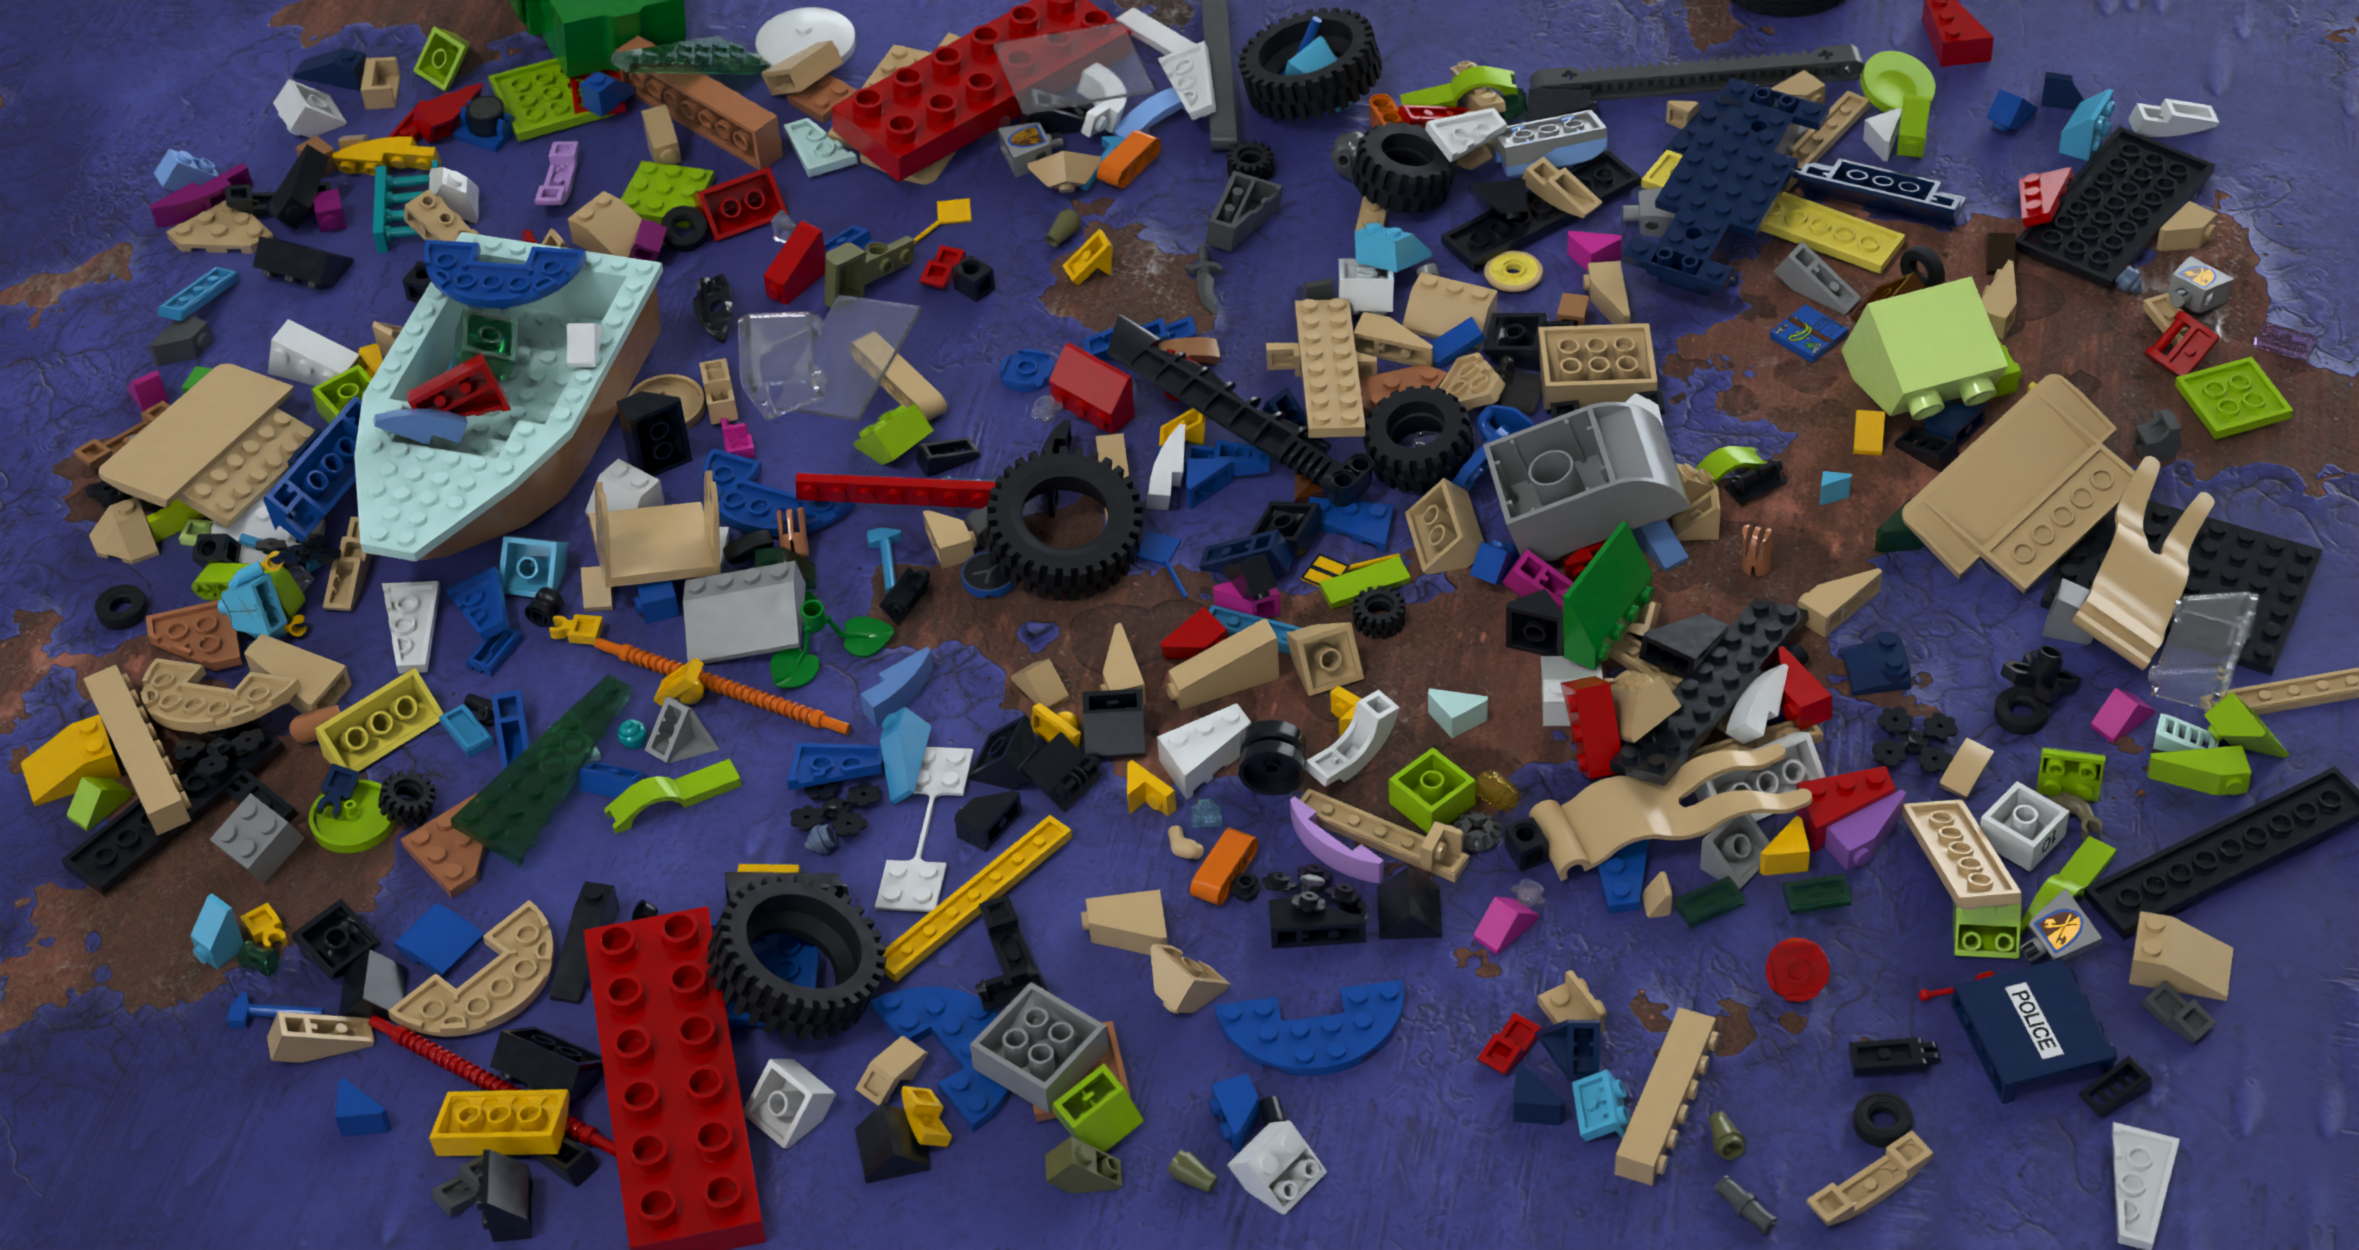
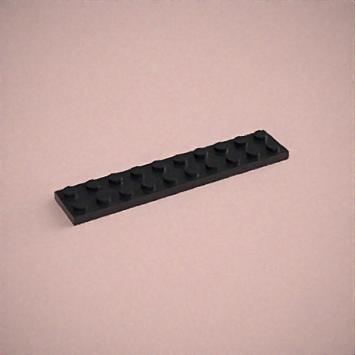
M1755 598L1728 628V632L1710 650V653L1696 666L1693 672L1690 671L1672 691L1681 707L1635 743L1628 741L1610 761L1611 772L1665 786L1735 706L1747 687L1778 656V648L1781 646L1786 647L1808 622V610L1772 602L1767 599Z
M2334 766L2085 887L2083 896L2123 938L2137 930L2140 911L2168 916L2359 822V789Z

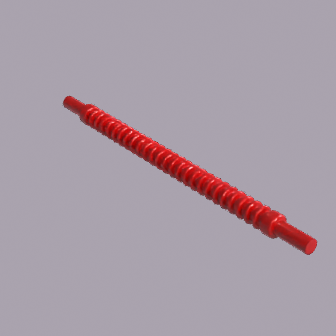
M376 1014L372 1015L369 1019V1026L390 1036L395 1044L403 1046L405 1049H410L412 1053H417L420 1057L424 1056V1059L431 1060L433 1064H438L440 1068L445 1067L447 1072L452 1071L453 1075H459V1078L466 1079L468 1083L473 1082V1085L476 1087L480 1086L481 1090H522L520 1087H515L513 1083L508 1084L505 1079L501 1080L499 1076H494L492 1072H487L484 1068L480 1069L477 1064L473 1065L471 1061H466L464 1057H459L456 1053L452 1054L450 1050H445L443 1046H438L436 1042L431 1043L430 1039H424V1036L417 1035L415 1031H411L404 1025L396 1026ZM568 1113L565 1134L567 1136L572 1135L574 1140L579 1139V1142L586 1146L593 1145L616 1157L614 1141L599 1134L597 1128L586 1125L584 1121L579 1122L578 1118H572Z

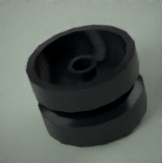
M1264 720L1248 726L1241 735L1238 772L1241 782L1250 790L1263 795L1276 796L1288 794L1297 789L1304 781L1307 740L1303 732L1295 725L1280 720Z

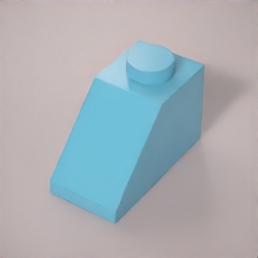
M211 893L206 898L190 936L195 947L193 953L201 963L205 964L207 962L218 970L246 946L233 909Z

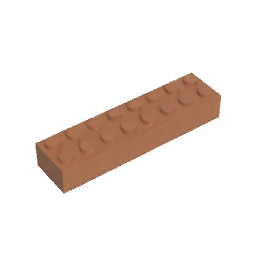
M636 36L616 50L621 80L636 87L637 91L632 94L634 97L653 108L666 104L671 119L757 170L769 167L783 157L782 140L778 126L779 120L773 112L767 111L757 103L741 96L738 92L729 89L721 82L710 78L702 71H698L685 61H681L668 51L662 50L640 36Z

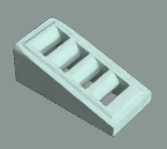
M2160 713L2153 749L2166 752L2205 749V747H2202L2203 742L2209 743L2208 748L2218 747L2219 741L2210 731L2173 716ZM2190 739L2196 740V744L2190 742Z

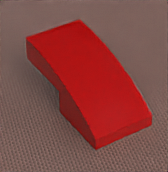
M940 245L934 260H928L919 279L920 284L945 289L953 281L952 268L966 259L965 250Z
M1514 1012L1500 1034L1494 1033L1477 1059L1479 1062L1506 1076L1538 1040L1534 1033L1542 1030V1028Z

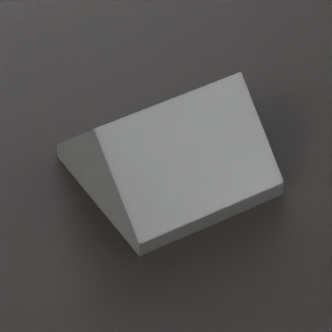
M1751 814L1731 819L1713 829L1702 840L1700 869L1733 889L1739 890L1760 869L1761 852L1770 842Z

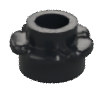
M1248 873L1239 874L1234 877L1233 883L1230 886L1234 896L1242 902L1254 900L1261 890L1258 877Z

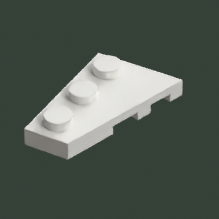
M1495 108L1427 121L1425 130L1451 163L1504 133L1507 123Z

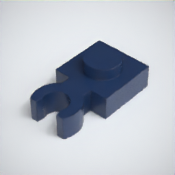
M332 763L321 787V794L327 796L319 800L317 805L318 814H322L327 806H333V818L338 819L342 811L340 802L341 800L346 802L352 799L361 779V773Z

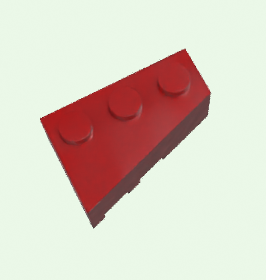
M1924 0L1922 21L1940 67L1991 61L1994 37L1957 0Z
M482 353L407 392L408 403L412 409H434L463 416H481L488 412L511 410L508 397Z
M1597 676L1560 683L1571 724V736L1578 753L1576 755L1578 771L1582 772L1589 779L1618 774L1611 772L1610 761L1622 749L1610 683Z
M1886 766L1797 783L1796 790L1808 789L1812 793V803L1796 811L1798 816L1802 818L1805 833L1813 852L1822 849L1828 826L1895 793L1896 788Z

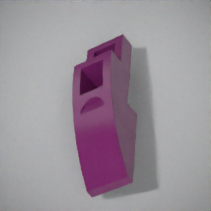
M241 163L201 186L192 182L153 203L149 207L155 226L158 228L176 226L226 200L225 186L252 185L253 188L248 167Z

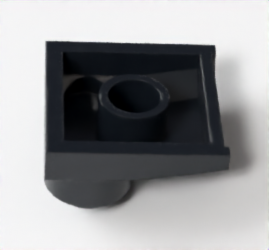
M1270 501L1249 536L1278 529L1295 552L1293 558L1301 557L1309 549L1321 529V507L1319 503Z
M342 898L292 933V940L299 946L301 955L311 960L330 980L344 976L345 970L369 949L375 951L381 944V941Z

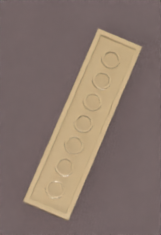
M1305 299L1295 301V317L1308 437L1365 436V420L1349 299Z

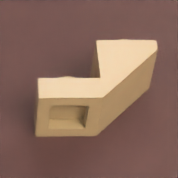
M901 1036L870 1062L855 1090L878 1106L883 1102L887 1103L901 1079L913 1081L928 1052L905 1036Z

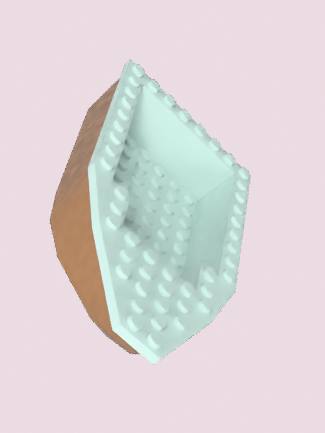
M461 232L456 239V242L480 244L481 253L477 260L478 262L525 265L532 247L570 249ZM586 251L587 259L583 267L563 288L540 300L507 309L472 307L471 305L457 302L444 295L430 282L363 393L354 455L362 552L410 561L448 557L522 528L566 498L589 465L618 412L616 401L626 397L661 332L657 282L663 273L662 263ZM485 321L512 338L509 347L511 354L502 366L504 373L498 381L509 399L511 410L488 412L481 416H466L468 423L460 444L432 435L430 443L427 445L374 427L373 418L375 414L393 410L412 409L408 403L407 392L446 372L455 347ZM567 323H596L603 325L604 331L596 367H568Z

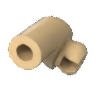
M1175 825L1168 829L1171 851L1175 856L1185 859L1193 858L1194 860H1198L1203 856L1204 848L1202 844L1196 843L1195 840L1184 838L1181 826Z

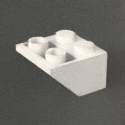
M1290 1120L1269 1123L1227 1164L1247 1192L1280 1214H1286L1327 1173Z

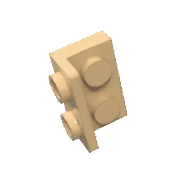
M1572 970L1565 972L1564 984L1538 995V1005L1554 1025L1567 1019L1600 1020V1034L1604 1032L1605 1017L1607 1016L1604 1005L1600 1000L1594 999L1589 992L1586 982L1582 978H1578Z

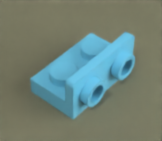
M1606 1069L1572 1082L1580 1136L1587 1142L1616 1131L1623 1139L1631 1119L1627 1108L1624 1106L1623 1098H1626V1090L1620 1079L1616 1080Z

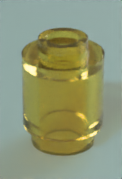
M1491 769L1488 772L1483 771L1476 779V794L1497 810L1509 812L1518 804L1521 793L1517 790V786L1495 769Z

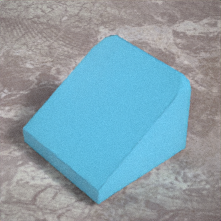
M1823 471L1819 505L1850 497L1852 474Z

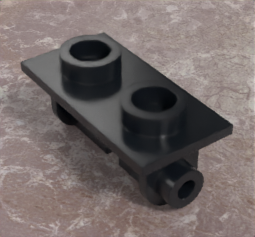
M1771 459L1768 463L1757 467L1756 472L1752 469L1739 476H1734L1732 481L1724 486V489L1740 505L1787 484V480L1780 474V471L1783 470V465L1780 460L1775 461Z
M908 567L879 604L897 625L902 623L928 589L927 585L930 582L929 572L924 569L914 572Z
M1026 964V967L988 980L981 979V982L975 985L984 1011L1011 1003L1030 982L1044 989L1037 964L1032 966Z

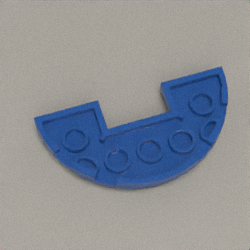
M426 240L424 246V262L428 276L434 286L444 295L457 302L483 308L507 309L545 298L567 285L579 273L587 259L585 250L532 247L525 265L478 262L477 260L481 253L479 243Z
M714 448L709 452L702 470L703 489L706 471L712 470L713 482L716 481L719 518L730 526L747 533L768 530L771 536L779 537L776 511L782 510L785 534H788L787 509L794 510L797 532L800 533L798 508L804 507L807 533L837 521L857 504L852 502L796 500V494L754 482L762 471L761 462Z
M1403 979L1340 988L1344 1013L1281 1021L1277 996L1215 1004L1214 1011L1219 1028L1229 1043L1232 1042L1241 1051V1055L1261 1067L1268 1065L1281 1069L1282 1074L1321 1076L1333 1074L1362 1063V1058L1374 1050L1378 1052L1393 1036V1030L1398 1021L1401 1020L1404 1008Z
M934 986L905 988L887 993L870 1001L872 1010L896 1039L905 1036L913 1043H917L932 1034L960 1067L961 1070L938 1082V1089L973 1132L984 1126L1003 1107L1002 1102L1010 1090L973 1069L970 1044L999 1015L995 1009L984 1011L979 998L959 990Z

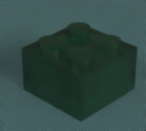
M464 308L455 330L453 368L482 353L497 380L508 382L516 362L518 320Z

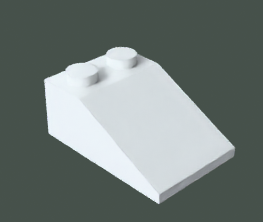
M1339 258L1338 298L1349 299L1351 315L1359 314L1360 311H1371V313L1377 315H1386L1387 312H1393V271L1357 263L1356 259Z
M1541 656L1543 726H1571L1560 683L1591 676L1603 679L1601 663L1596 670L1568 660L1564 656Z

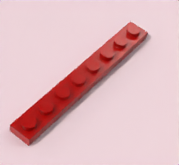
M796 473L795 480L796 500L978 509L988 506L990 491L992 487L995 488V482L813 473Z

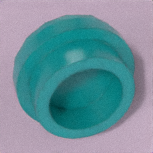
M628 719L620 725L617 731L618 740L628 749L639 748L645 743L647 738L646 726L639 720Z

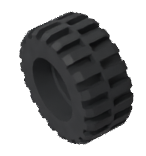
M1389 122L1384 126L1382 124L1375 126L1360 138L1352 171L1353 182L1363 197L1366 196L1369 202L1378 204L1382 209L1387 210L1388 208L1394 210L1393 212L1426 213L1431 209L1438 208L1447 200L1456 170L1457 159L1450 163L1422 126L1417 124L1415 126L1408 125L1405 122L1400 124Z
M1421 385V388L1409 386L1404 391L1399 392V390L1391 392L1390 397L1382 398L1377 403L1378 407H1373L1369 412L1368 418L1365 421V436H1363L1367 455L1373 459L1375 476L1380 481L1385 482V485L1395 489L1398 487L1399 491L1406 493L1413 490L1416 494L1432 489L1443 478L1452 482L1463 465L1472 457L1474 451L1471 424L1464 404L1458 401V398L1452 393L1446 395V390L1438 387L1434 390L1428 385ZM1431 431L1440 434L1434 441L1424 446L1403 447L1398 445L1403 438L1415 432Z

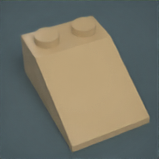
M603 191L569 217L568 224L574 244L589 252L628 257L642 218L623 200Z
M2140 911L2129 984L2156 989L2166 980L2178 993L2227 1001L2233 947L2172 916Z

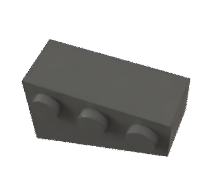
M1233 171L1209 220L1206 244L1231 252L1279 210L1283 186Z

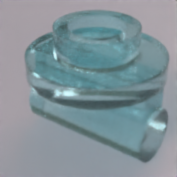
M1215 799L1196 800V805L1190 806L1191 828L1222 826L1221 805L1215 804Z

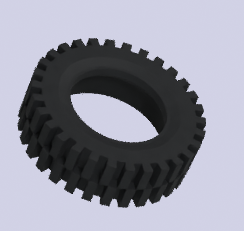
M1326 7L1319 8V11L1316 13L1313 12V9L1306 10L1304 15L1296 12L1292 14L1293 18L1288 20L1286 17H1282L1279 19V24L1275 25L1272 22L1267 25V31L1261 29L1256 33L1257 38L1251 37L1248 40L1249 45H1244L1242 48L1243 53L1239 55L1240 61H1238V65L1252 108L1256 109L1260 115L1264 113L1267 118L1274 116L1275 120L1282 121L1285 116L1287 121H1295L1296 117H1300L1301 121H1306L1311 115H1314L1315 119L1321 118L1322 113L1327 111L1329 115L1336 113L1335 108L1341 107L1342 110L1349 107V101L1358 102L1360 100L1359 94L1366 96L1370 92L1369 87H1374L1377 84L1376 79H1380V71H1382L1383 67L1371 23L1368 22L1366 17H1361L1360 13L1356 11L1351 14V10L1344 9L1340 13V9L1335 7L1330 12H1327ZM1312 17L1320 18L1322 22L1314 40L1319 36L1323 37L1334 56L1339 59L1313 72L1299 75H1280L1281 72L1286 70L1287 62L1296 55Z
M1059 446V453L1053 454L1052 447L1043 449V456L1040 457L1036 450L1028 454V462L1021 456L1015 460V469L1008 465L1004 469V477L998 476L995 481V488L992 487L990 499L988 500L986 536L988 539L989 552H992L994 564L1000 563V572L1004 576L1010 573V582L1017 586L1023 581V591L1031 593L1035 587L1038 589V597L1046 598L1047 592H1053V600L1059 601L1062 599V593H1069V600L1072 601L1078 600V592H1083L1085 598L1093 597L1094 588L1096 587L1101 594L1108 590V581L1115 586L1120 582V574L1127 575L1130 571V564L1134 565L1140 548L1143 505L1142 500L1139 501L1140 493L1137 487L1133 488L1131 477L1123 478L1124 469L1119 465L1112 470V460L1108 457L1099 462V453L1092 450L1089 457L1083 456V448L1075 447V453L1070 454L1067 453V446ZM1073 491L1087 495L1102 504L1107 509L1108 520L1104 530L1093 541L1079 547L1058 548L1039 541L1029 532L1022 517L1023 506L1030 499L1043 493Z
M779 875L776 883L772 876L763 877L761 883L755 879L749 882L747 888L743 885L737 890L736 895L733 894L730 897L708 945L707 963L711 964L708 972L710 978L717 977L713 984L717 991L725 990L722 997L724 1002L728 1005L734 1001L736 1006L733 1011L739 1016L747 1012L750 1015L747 1022L753 1026H756L757 1022L761 1021L766 1024L763 1031L772 1034L774 1028L781 1029L780 1037L789 1039L792 1032H797V1040L806 1041L810 1033H812L814 1040H822L826 1032L831 1038L837 1036L840 1029L843 1032L847 1031L865 1013L885 971L883 969L886 965V957H883L886 949L884 943H879L882 937L880 931H871L875 923L870 916L864 919L861 917L864 909L859 904L854 908L849 905L852 900L851 897L844 894L840 899L835 896L837 888L829 885L827 891L820 888L821 881L812 879L811 884L808 885L804 884L803 876L797 875L793 882H789L788 875ZM771 934H788L802 938L819 948L828 958L834 969L835 986L829 988H807L789 983L767 970L755 957L750 945L757 939Z

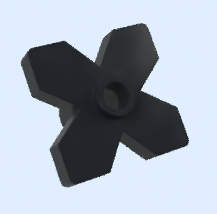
M2041 645L2039 650L2026 653L2022 662L2011 660L2004 663L2000 673L2001 676L2013 683L2029 685L2032 688L2033 695L2046 703L2057 700L2060 692L2070 694L2077 691L2082 681L2080 677L2070 671L2060 670L2063 664L2061 659L2063 654L2057 648L2049 645Z

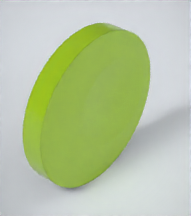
M1883 51L1873 55L1865 64L1860 76L1863 93L1875 107L1884 112L1897 108L1903 109L1905 94L1931 97L1932 101L1936 90L1935 81L1930 70L1917 58L1899 51Z
M360 780L352 799L346 802L341 800L342 811L338 819L333 818V806H327L322 814H318V802L321 798L327 796L321 794L315 800L309 812V825L315 840L325 849L337 853L365 851L384 841L395 828L396 819H393L391 822L388 821L387 814L383 816L380 812L381 808H378L382 784L371 780Z

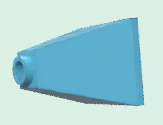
M1319 36L1287 62L1284 75H1299L1313 72L1330 65L1337 59L1325 39ZM1352 101L1348 102V105L1350 107L1353 104ZM1341 107L1335 108L1336 112L1342 109Z

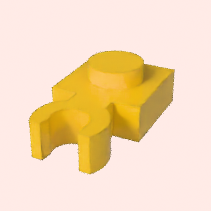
M574 614L573 620H567L566 617L560 615L554 616L553 622L555 627H550L549 632L553 639H562L568 636L569 643L594 645L596 639L600 637L604 626L603 616Z
M268 902L240 916L243 926L255 943L263 941L267 953H274L271 944L275 941H281L284 946L288 945L282 922Z

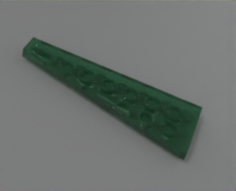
M721 36L615 52L612 54L610 63L627 73L761 74L771 66L762 60L761 55L747 52L744 50L745 47L743 45L730 42Z
M607 674L450 819L452 827L516 865H522L524 863V856L531 846L534 847L538 841V834L544 825L547 826L551 821V814L558 803L564 801L578 779L579 771L585 761L591 759L596 744L605 737L607 727L614 717H618L632 695L631 686Z

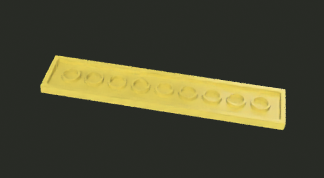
M1666 150L1641 179V187L1645 189L1664 187L1683 155ZM1784 191L1760 231L1796 244H1800L1803 241L1810 249L1879 274L1883 272L1905 243V235Z

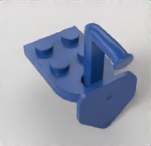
M1491 404L1477 418V427L1485 441L1484 444L1535 425L1517 408ZM1483 445L1463 465L1452 483L1468 492L1474 486V482L1478 478L1481 479L1490 469Z

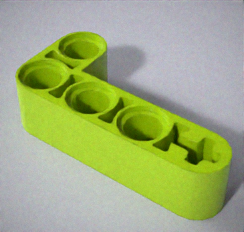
M208 563L191 584V588L197 596L204 600L222 599V592L229 588L228 583L235 573L251 564ZM284 567L277 571L267 569L264 573H270L285 617L289 623L305 603V596L287 569Z

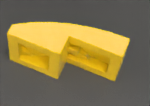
M903 1086L901 1094L905 1113L918 1142L922 1145L948 1147L952 1135L939 1119L944 1108L931 1089Z

